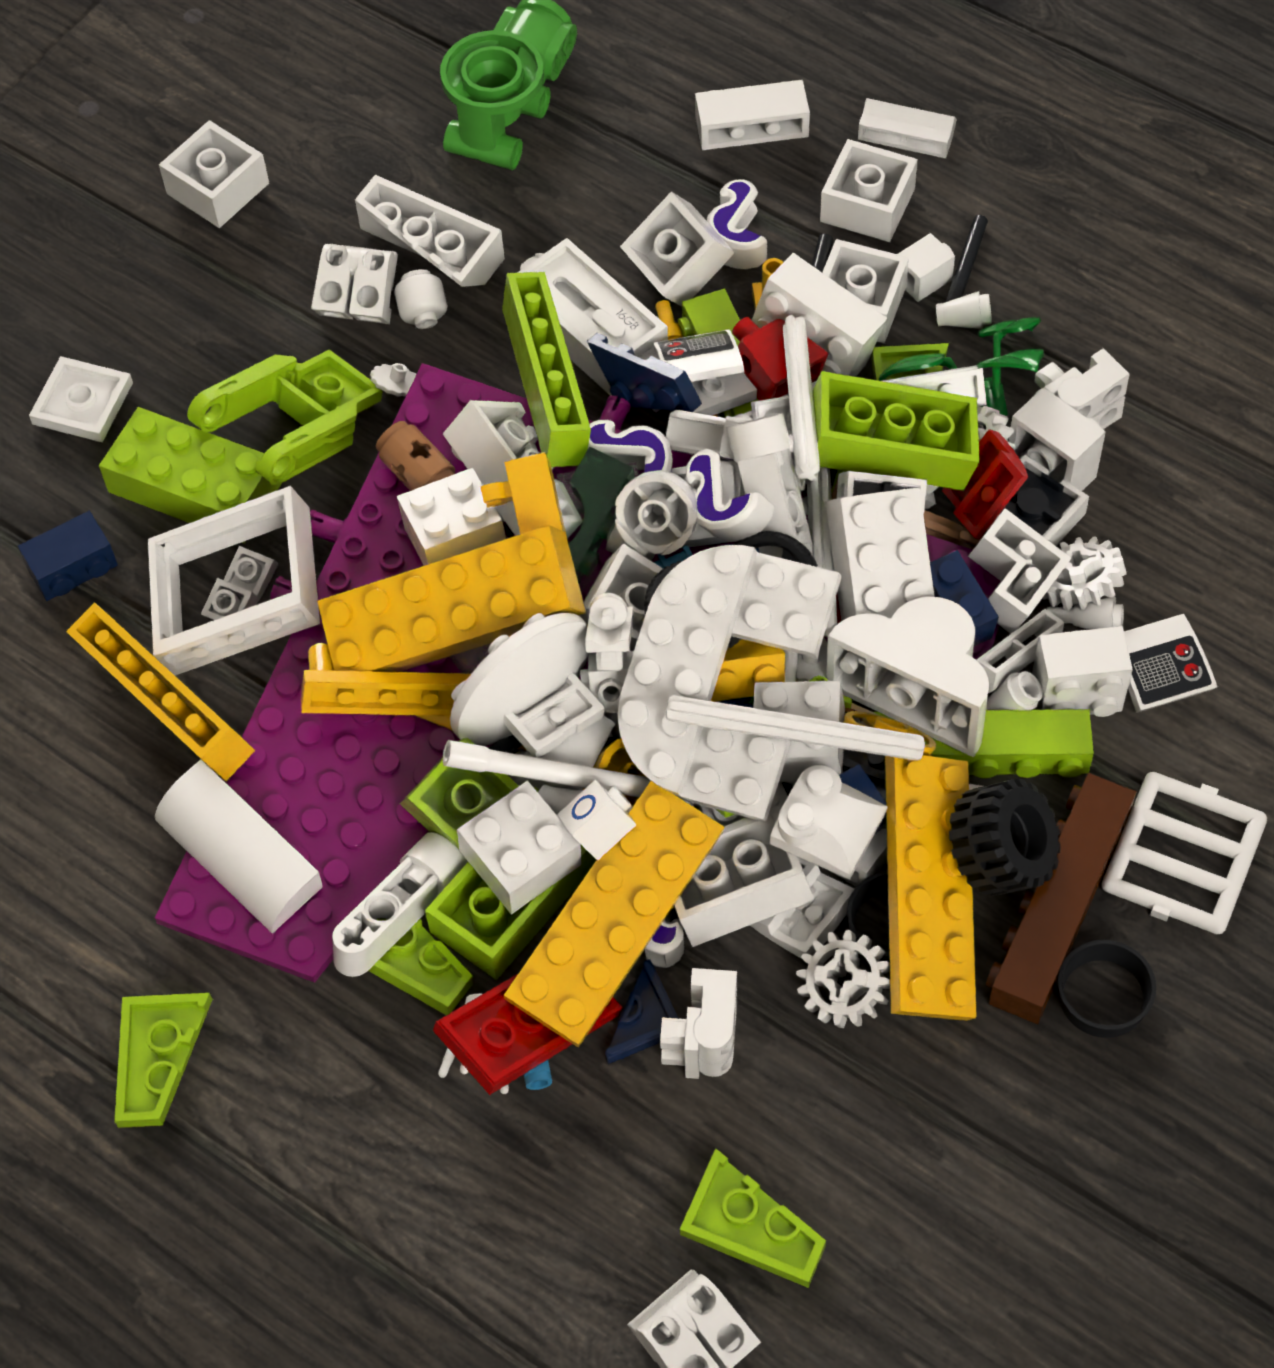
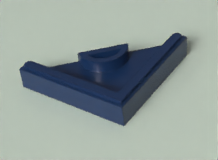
M651 959L643 963V969L633 992L630 993L610 1046L605 1052L608 1064L659 1044L662 1018L679 1019Z

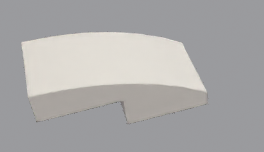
M239 546L224 580L217 578L201 615L217 620L257 605L278 563L274 559Z

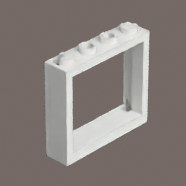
M291 486L148 539L153 656L175 676L320 624L310 508ZM287 526L292 592L183 631L179 565Z

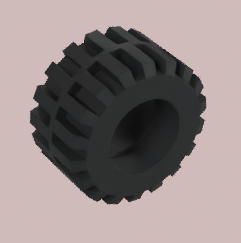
M1011 779L974 788L963 793L961 799H957L954 804L955 812L951 813L949 821L952 825V830L949 831V840L952 841L953 849L951 851L953 858L957 859V868L961 875L967 876V883L972 888L978 887L980 893L994 896L1044 885L1045 881L1051 879L1053 876L1052 870L1057 869L1059 863L1057 854L1060 853L1061 844L1058 841V835H1060L1059 826H1056L1054 819L1056 816L1053 809L1049 808L1047 798L1043 793H1038L1035 785L1032 783L1026 784V781L1022 779Z

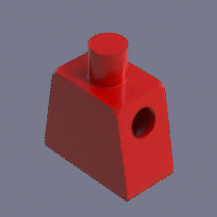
M745 317L732 330V334L740 341L738 349L744 365V374L757 389L756 397L759 401L779 398L789 393L783 325L786 323L783 319H776L759 328L749 317ZM807 337L811 381L815 382L824 368L828 353Z

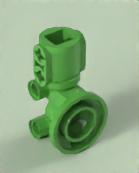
M522 0L516 8L508 6L504 10L494 30L482 31L466 36L447 51L440 67L441 83L446 96L457 106L458 121L453 119L447 126L443 140L444 151L512 171L517 167L522 155L523 142L520 138L506 135L505 127L514 123L520 114L539 119L545 116L550 103L551 91L549 87L543 86L546 79L555 81L558 78L576 42L577 26L572 24L569 15L561 6L552 0Z

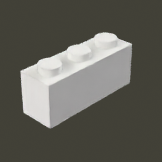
M803 80L695 93V118L702 150L809 137L810 111Z

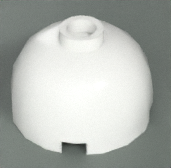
M663 470L642 473L629 481L616 498V529L625 543L640 553L671 554L683 547L695 531L697 524L696 496L689 483L677 474ZM651 531L653 538L647 537L646 534Z

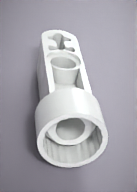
M783 413L726 427L734 460L738 463L745 495L753 492L760 493L774 505L772 518L761 532L774 531L789 535L801 542L814 557V547L789 450L791 444ZM763 546L759 547V551L762 554L781 558L783 548Z
M430 832L425 834L400 859V865L336 926L332 935L334 965L340 973L351 977L366 973L425 914V909L467 863L463 854L453 843L437 833ZM386 918V919H388V920H385V921H377L376 919Z

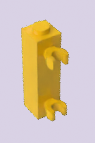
M545 452L504 462L508 481L480 486L483 501L486 503L487 508L513 501L520 534L547 525L566 533L551 464Z

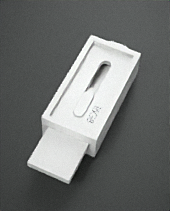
M568 238L546 253H536L535 256L522 263L520 266L521 270L517 272H545L570 359L610 396H612L610 385L587 344V340L596 333L607 336V344L616 348L621 343L633 348L634 354L644 360L650 356L655 357L653 343L668 340V326Z

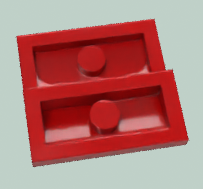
M989 429L979 441V464L964 491L944 487L942 492L956 507L953 512L954 515L975 539L980 540L1027 480L1028 474L1023 463L1005 438L999 432Z

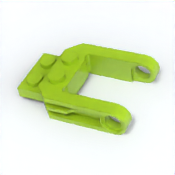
M327 350L303 363H296L297 359L294 356L275 354L200 392L192 400L188 408V419L202 431L210 433L269 402H276L280 409L303 425L283 436L282 441L271 446L262 458H258L256 461L255 469L258 474L273 485L281 484L351 446L357 414L380 402L382 399L383 390L376 388V384L331 350Z

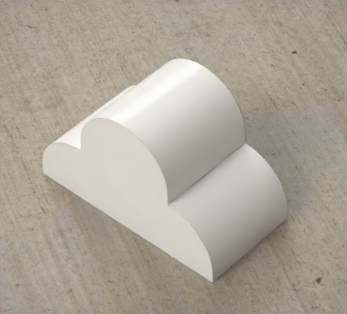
M921 597L903 604L891 618L878 614H859L846 618L833 628L828 635L826 678L828 681H840L844 696L894 720L912 726L969 756L974 757L981 746L989 680L982 665L972 657L975 626L971 616L964 608L948 599Z

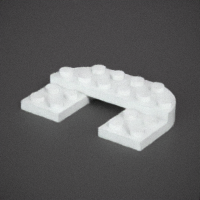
M724 545L709 548L688 557L666 575L649 603L622 687L618 706V724L623 745L632 762L650 781L680 799L767 822L791 741L672 722L666 719L667 702L669 697L673 695L711 701L731 636L817 658L842 578L840 573L758 553L754 547Z

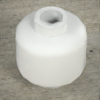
M422 269L410 271L401 277V281L395 287L394 293L399 315L405 323L413 324L418 329H427L435 326L438 323L437 320L445 315L448 305L443 284L439 277L430 274L429 271Z

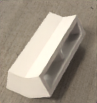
M866 98L863 114L859 122L858 140L946 158L957 119L949 115Z
M1044 609L979 657L977 661L982 665L988 676V693L996 690L1011 673L1020 672L1035 660L1039 635L1062 633L1065 622ZM1033 634L1037 637L1026 646L1022 644L1023 641ZM1003 656L1006 657L1007 660L997 668L992 666Z

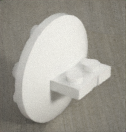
M538 613L529 618L523 628L510 637L505 634L496 638L488 648L489 655L476 667L468 679L460 683L451 694L454 704L451 710L450 725L460 740L468 738L475 745L486 746L514 735L533 757L540 758L562 744L563 740L572 734H578L604 717L605 707L578 679L580 670L585 667L588 661L589 653H586L585 646L588 624L580 616L573 613H558L546 617L542 613Z

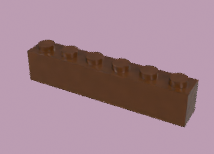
M1091 773L1087 774L1082 787L1074 785L1066 804V809L1071 810L1067 821L1059 819L1056 826H1059L1060 835H1058V841L1061 844L1060 853L1057 854L1059 860L1057 869L1052 870L1053 876L1051 879L1045 881L1044 885L1037 887L1035 892L1029 889L1026 891L1018 911L1019 914L1024 915L1019 928L1011 925L1002 949L1008 952L1003 964L994 962L985 986L992 988L989 1005L1037 1025L1039 1024L1057 983L1061 965L1071 951L1125 827L1137 791Z

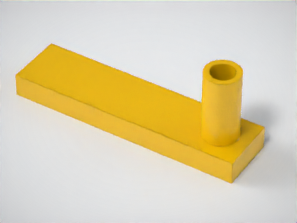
M317 643L308 650L309 670H304L301 713L451 716L454 704L451 694L471 674L334 671L328 644Z

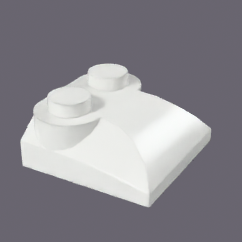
M822 765L812 766L801 773L783 804L770 835V844L850 880L885 816L888 806L842 783L838 773L830 767Z

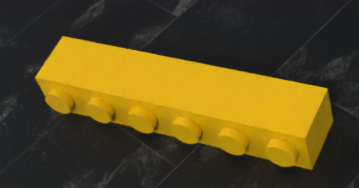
M95 602L66 631L225 781L255 752L240 735Z

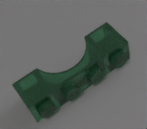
M590 446L570 480L574 495L584 507V520L581 529L575 538L568 543L579 584L584 574L590 576L599 560L597 551L603 540H609L611 532L616 525V498L625 485L635 478L632 466Z

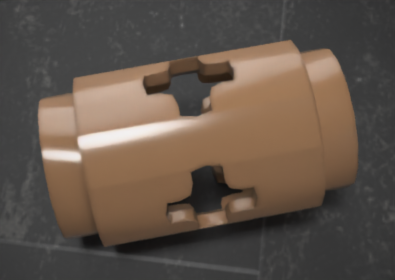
M399 421L390 426L376 443V449L380 452L379 458L410 491L455 474V467L415 425H408L405 421Z

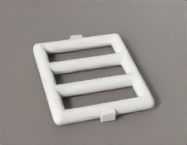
M1149 772L1144 778L1104 875L1102 888L1107 893L1151 909V916L1167 922L1170 916L1211 933L1222 934L1227 928L1267 823V816L1262 811L1217 795L1219 789L1202 783L1201 788H1197L1157 772ZM1157 792L1165 793L1247 824L1241 842H1235L1150 810ZM1143 826L1234 859L1227 878L1136 845ZM1129 860L1220 894L1213 914L1122 880Z

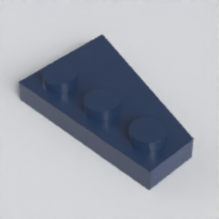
M596 333L586 341L610 385L611 395L617 396L616 402L619 403L620 399L624 398L630 403L631 407L666 411L682 410L687 412H693L702 404L685 370L653 356L646 360L639 358L634 354L632 347L623 343L617 348L607 344V336Z

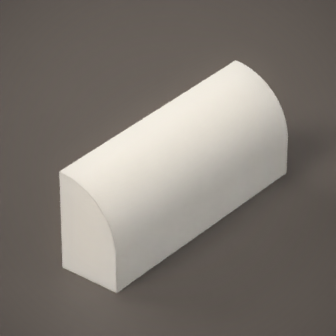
M201 759L169 788L160 801L155 813V820L272 934L323 887L319 871Z

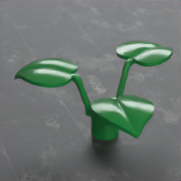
M1040 317L1003 321L978 332L979 337L993 336V358L977 364V369L992 367V377L984 378L987 403L984 406L999 410L1001 415H1008L1003 384L1001 383V367L1020 368L1037 372L1040 360L1044 356L1043 349L1020 350L1001 356V340L1007 333L1024 330L1032 332L1041 322ZM945 353L915 355L890 365L879 376V381L885 380L892 374L934 366H946L949 369H956L957 366L951 357H945Z

